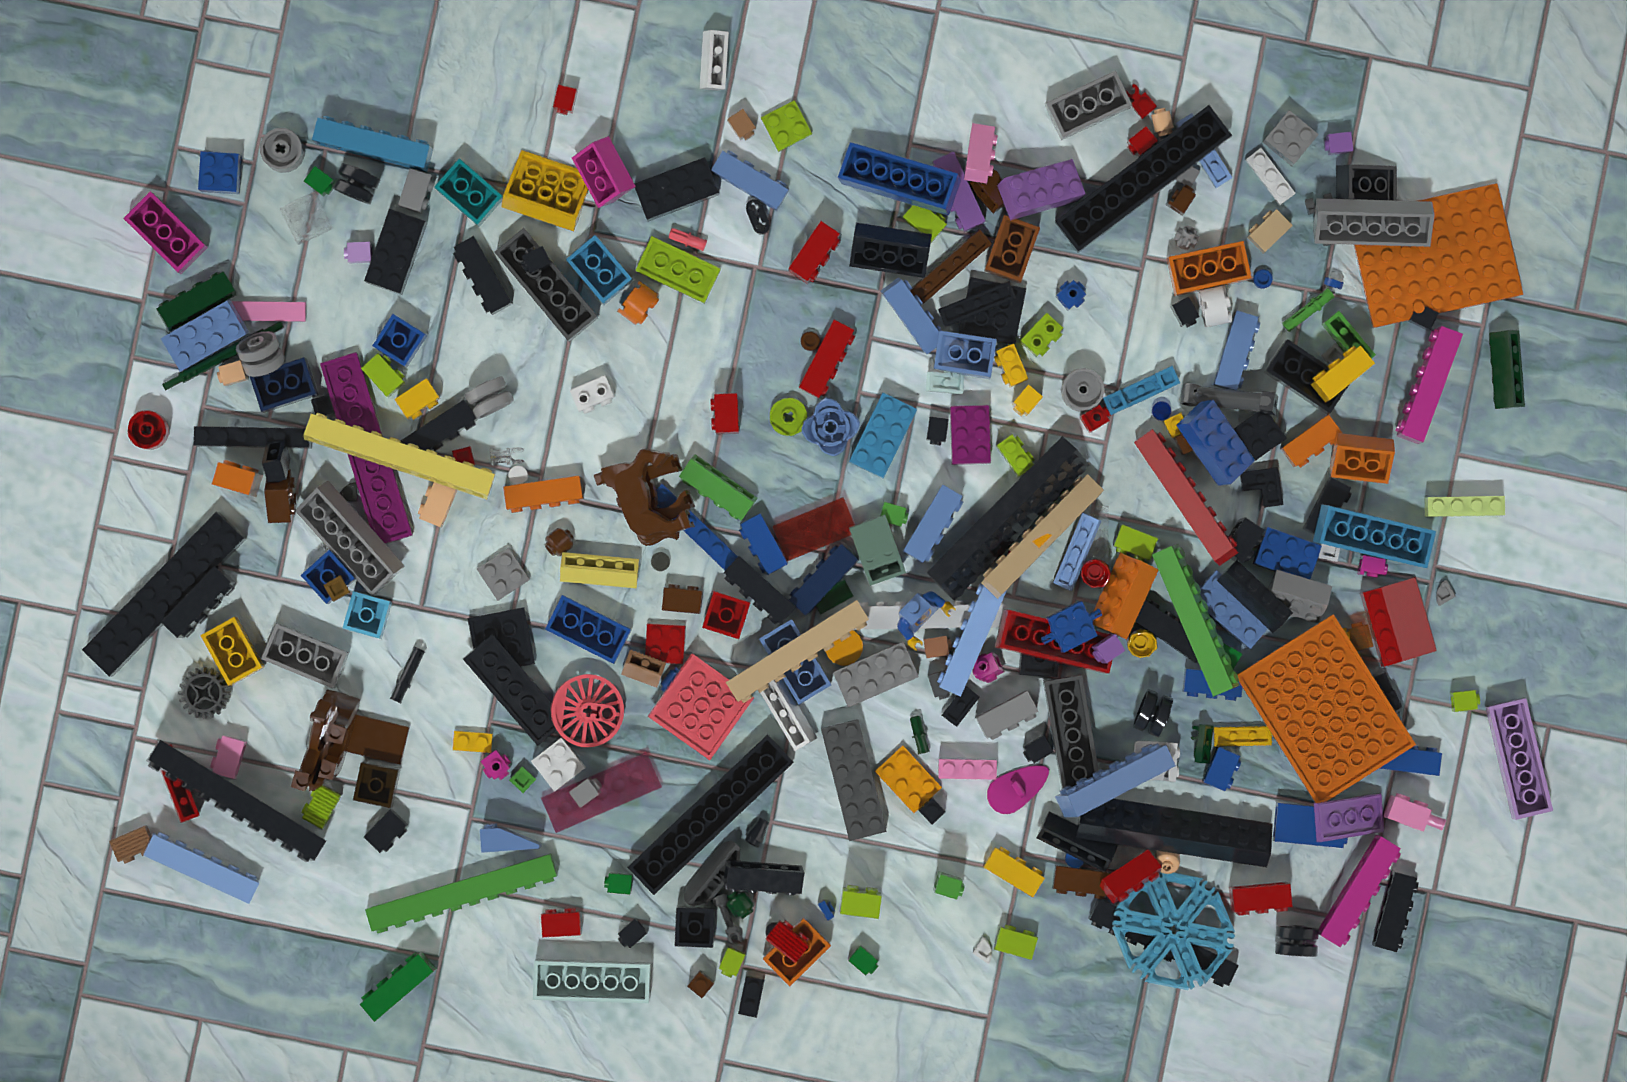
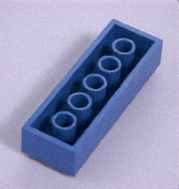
M852 142L849 144L838 175V179L843 185L948 216L961 182L958 173Z

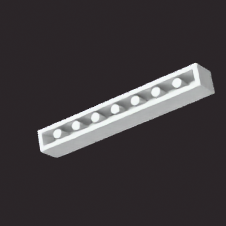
M953 601L956 611L950 609L948 611L951 615L950 617L946 616L941 608H939L919 629L961 628L964 619L968 620L971 614L968 612L970 605H964V601ZM1003 601L991 628L999 627L1002 612L1007 610V604H1003ZM868 602L859 603L869 618L866 621L867 626L862 629H898L899 612L907 602H895V606H888V602H876V606H868Z

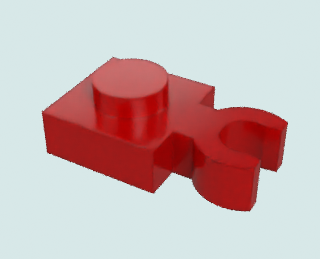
M1133 84L1132 88L1135 90V93L1129 94L1127 90L1126 93L1129 99L1133 100L1131 107L1143 119L1156 109L1157 106L1146 92L1140 95L1138 86Z

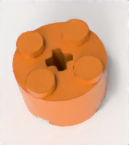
M640 280L637 283L639 288H633L621 304L624 307L623 310L620 308L617 310L618 313L635 325L637 323L642 324L648 316L645 312L649 307L653 309L659 301L657 298L658 294Z

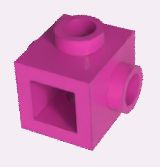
M992 652L979 655L972 669L976 679L987 683L996 680V676L1005 672L998 655Z
M495 750L480 761L485 767L483 771L489 779L492 777L494 780L497 778L502 780L510 774L508 770L511 768L509 766L511 761L505 754L501 755L498 750ZM495 763L500 765L498 770L494 768Z

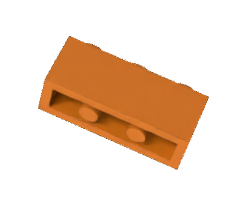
M1328 414L1283 446L1281 451L1293 467L1298 465L1301 468L1309 462L1308 458L1314 454L1316 457L1325 450L1323 448L1328 443L1333 445L1336 433H1342V431Z

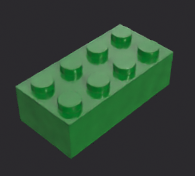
M414 952L405 960L407 964L404 967L400 964L391 972L392 977L390 979L386 976L376 985L378 988L376 991L371 989L361 997L363 1002L359 1005L374 1022L437 969L423 952L419 954Z

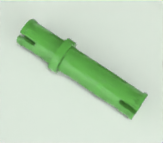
M1327 288L1315 298L1312 297L1309 303L1282 322V325L1288 332H1291L1316 311L1322 310L1321 307L1334 299L1333 293Z

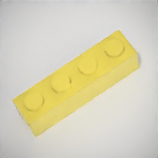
M562 552L560 582L637 588L639 559Z

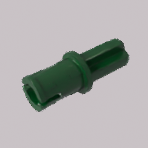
M921 716L911 717L910 722L914 734L912 738H915L918 755L930 752L925 736L927 733L924 732Z

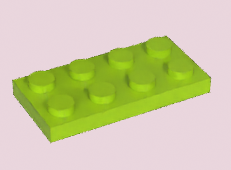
M651 236L635 271L705 304L721 268Z

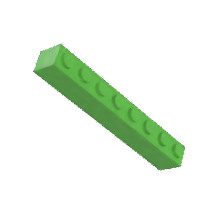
M1179 544L1152 554L1213 697L1240 686L1238 675L1232 669L1231 659L1223 648V640L1216 632V624L1209 616L1207 603L1200 595V587L1193 579L1192 568L1190 565H1187L1184 558V550Z

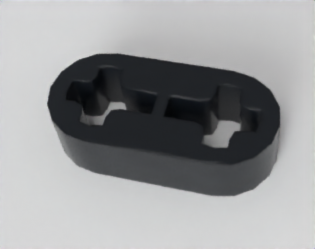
M756 199L748 201L746 212L753 230L759 235L768 233L770 223L762 203ZM752 203L760 206L757 209L758 216H755L754 211H749ZM758 218L761 219L762 223L767 224L764 231L756 228L758 226Z

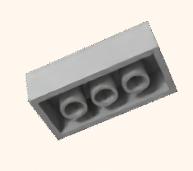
M1114 71L1047 102L1045 107L1060 139L1063 140L1130 109L1132 103L1117 72Z
M276 623L261 659L330 688H335L349 652Z
M904 642L833 672L848 708L919 677Z

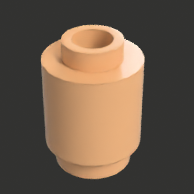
M1165 108L1154 110L1155 114L1151 115L1155 133L1158 134V137L1171 134L1174 126L1170 110L1166 111Z

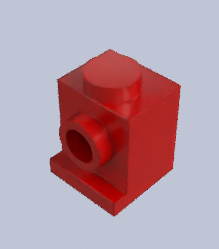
M1098 405L1080 416V419L1087 431L1091 433L1109 422L1108 417L1111 415L1105 406L1101 407V405ZM1095 414L1100 415L1099 421L1093 419Z

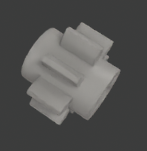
M1184 226L1183 229L1178 228L1174 240H1177L1176 244L1178 247L1188 250L1190 246L1195 248L1199 236L1196 235L1197 231L1193 227Z

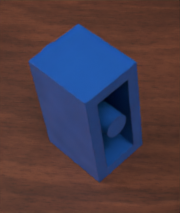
M1217 747L1202 782L1222 791H1226L1227 788L1230 789L1234 778H1231L1233 772L1238 771L1242 762L1239 760L1240 756Z

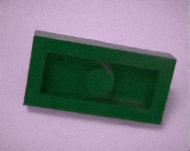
M1199 724V726H1192V729L1198 731V736L1191 737L1192 740L1198 741L1194 749V762L1210 764L1213 725Z

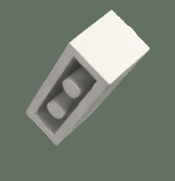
M708 30L703 32L700 89L715 91L725 89L729 35L727 31Z

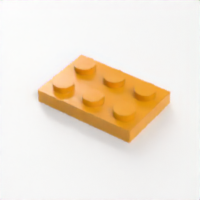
M903 745L875 770L878 776L913 813L920 809L942 788Z

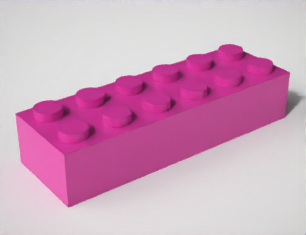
M1443 326L1431 331L1428 339L1431 342L1430 346L1427 349L1425 348L1422 355L1423 365L1418 367L1415 377L1418 379L1410 388L1408 395L1411 398L1408 403H1405L1402 410L1404 417L1398 421L1395 429L1398 432L1397 437L1416 444L1424 442L1462 339V333Z
M1375 835L1318 928L1320 936L1338 947H1341L1342 944L1344 946L1350 939L1349 933L1351 929H1355L1361 920L1359 916L1362 911L1365 913L1371 904L1369 902L1372 895L1376 896L1381 888L1379 884L1382 879L1385 880L1390 874L1391 870L1389 867L1392 862L1396 863L1399 859L1401 848L1382 836Z

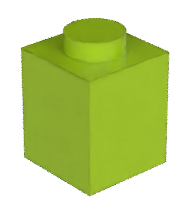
M1476 690L1450 692L1452 712L1478 709L1480 696L1479 693L1476 694Z
M728 946L719 966V969L722 970L721 974L730 978L732 975L737 976L746 954Z

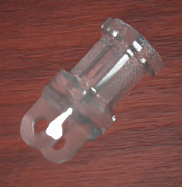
M510 447L506 448V450L490 448L491 466L495 463H507V465L523 464L524 460L513 459L512 454L523 452L524 448Z

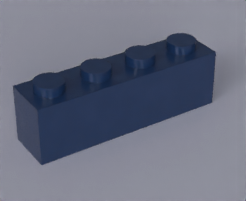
M842 544L839 547L835 545L829 551L830 557L826 561L822 559L816 565L817 570L814 574L809 573L802 580L804 584L800 588L796 587L789 594L791 596L789 601L805 616L816 607L815 605L859 561Z

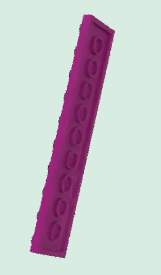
M357 352L320 363L336 418L344 421L345 425L351 427L357 425L366 432L371 433V431L382 434ZM348 454L370 528L385 544L413 536L393 469Z

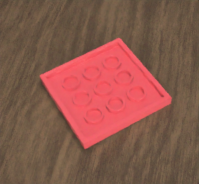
M691 654L648 717L708 760H711L754 697L745 703L742 701L737 702L726 684L729 679L694 654Z

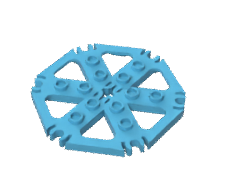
M1160 872V876L1155 881L1146 882L1140 891L1131 892L1129 897L1117 906L1115 910L1118 911L1114 912V916H1119L1120 921L1114 920L1112 929L1128 968L1130 969L1135 964L1132 973L1140 969L1142 971L1141 980L1148 975L1144 982L1183 990L1193 989L1195 987L1193 981H1197L1199 986L1206 984L1232 950L1229 949H1232L1234 944L1228 943L1227 938L1233 939L1235 937L1233 934L1235 930L1219 892L1217 891L1212 896L1215 887L1208 891L1205 889L1207 881L1199 885L1203 878L1179 873L1164 874ZM1168 882L1188 885L1191 888V894L1178 910L1166 885ZM1144 891L1148 894L1157 916L1130 911L1129 904L1139 892ZM1206 905H1212L1221 922V927L1215 928L1192 922ZM1173 925L1178 930L1175 934H1172V930H1169ZM1127 932L1154 936L1155 938L1143 953L1136 957L1130 951L1125 934ZM1191 944L1213 948L1217 951L1216 959L1206 970L1201 969ZM1170 949L1181 974L1177 980L1160 977L1155 973V968Z

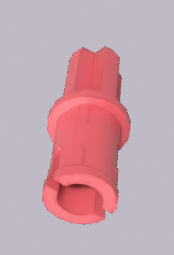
M672 228L669 233L670 239L685 244V247L688 245L704 251L707 240L691 235V232L688 234Z

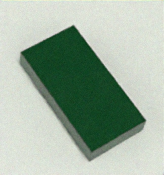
M843 580L836 584L815 606L821 615L854 597L846 581Z

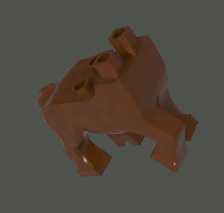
M648 448L642 449L633 462H624L601 468L602 472L594 474L597 486L606 484V486L615 490L618 496L616 498L619 508H622L627 524L637 534L641 544L651 546L665 538L678 540L680 531L695 527L693 521L690 522L688 515H690L689 509L695 507L690 490H685L679 494L676 502L671 506L657 508L658 495L653 479L669 473L683 471L677 454L670 456L669 452H660Z
M326 690L323 698L317 702L315 710L310 714V721L313 722L308 747L300 769L295 770L291 784L292 788L305 792L309 786V791H315L324 784L326 779L333 780L340 773L361 699L337 691Z

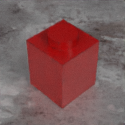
M558 85L553 108L557 110L556 113L561 115L573 114L578 93L577 89Z
M1145 126L1127 141V148L1132 155L1140 157L1154 146L1158 140L1148 127Z

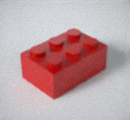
M820 221L788 268V271L807 285L810 281L813 283L819 275V267H824L830 259L829 252L831 250L835 251L841 242L839 239L840 233Z
M1288 882L1229 887L1230 907L1238 915H1249V911H1255L1257 914L1269 913V909L1283 912L1288 911V907H1293L1291 885Z

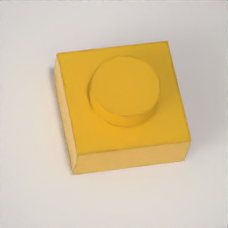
M1181 413L1163 421L1171 438L1182 434L1176 426L1183 419Z

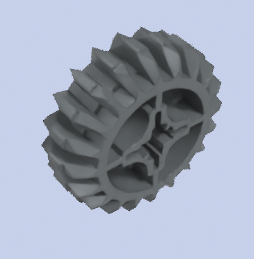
M207 667L202 668V673L199 668H196V675L191 671L188 672L190 679L183 677L186 685L180 684L179 687L185 689L178 692L179 695H184V698L179 699V701H186L187 703L183 706V709L190 707L188 711L190 715L196 711L195 718H199L200 713H202L203 719L207 718V713L210 718H213V711L218 715L221 714L219 707L226 709L223 701L229 702L230 699L225 698V695L231 694L230 691H225V688L230 687L227 684L223 685L222 682L225 679L223 677L219 679L221 672L218 671L213 675L214 668H211L209 673H207ZM201 677L211 678L205 686L194 682ZM215 683L219 687V699L213 694ZM191 687L197 694L194 703L190 698ZM208 688L209 692L207 693H209V697H202L200 689L205 690ZM204 700L215 704L209 709L198 707Z

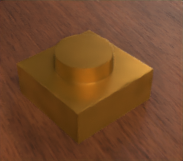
M341 575L324 584L333 602L350 593Z

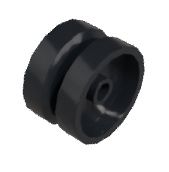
M342 163L338 173L348 180L337 178L334 180L331 188L370 205L374 195L372 192L364 189V187L377 189L381 180L363 169Z
M1147 689L1136 714L1133 728L1143 731L1150 721L1149 734L1159 737L1170 716L1173 698L1163 695L1156 705L1158 693Z
M1302 925L1276 926V936L1288 941L1275 943V954L1304 957L1317 956L1318 946L1306 943V941L1317 940L1319 929Z

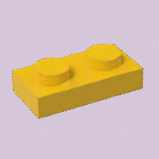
M454 731L453 750L491 753L493 734Z

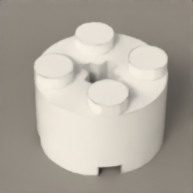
M1225 285L1198 290L1199 306L1202 310V319L1205 327L1232 322L1231 312L1228 307H1231L1229 296H1227Z

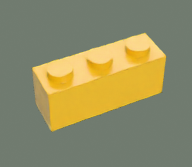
M1002 846L999 849L994 847L983 867L1029 896L1034 897L1045 879L1042 876L1043 872L1034 866L1032 869L1025 866L1027 862L1018 856L1015 859L1009 856L1010 851Z

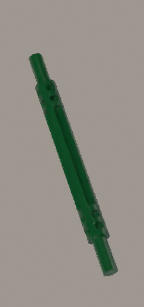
M279 321L276 324L266 329L262 328L256 331L255 333L267 331L275 333L283 329L284 326L282 322ZM240 341L179 372L178 376L162 384L165 391L181 382L185 383L238 355L236 346Z

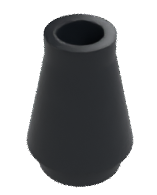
M759 817L758 821L747 832L745 841L758 848L763 843L769 822Z

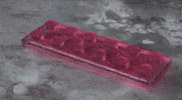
M646 752L590 776L592 779L596 778L600 782L602 793L581 808L569 792L588 778L541 797V800L557 833L662 788Z

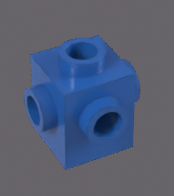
M1074 280L1071 283L1066 281L1059 288L1061 292L1055 296L1066 310L1069 311L1073 306L1078 308L1085 301L1083 297L1086 295L1084 292L1086 288L1079 281L1077 283ZM1069 292H1074L1075 297H1071Z

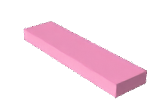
M232 301L243 321L306 322V302Z

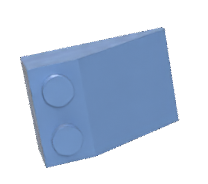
M939 331L934 369L990 379L997 339Z
M497 823L486 824L484 828L480 829L481 853L539 849L542 847L541 842L502 826L497 827Z

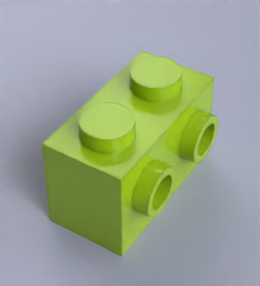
M1046 313L1020 340V343L1035 357L1039 354L1043 356L1050 349L1047 345L1052 340L1056 342L1063 335L1061 333L1063 327Z
M1012 434L996 445V448L1017 477H1019L1034 465L1035 459L1029 451L1025 452L1022 446L1024 444L1018 436L1014 437Z

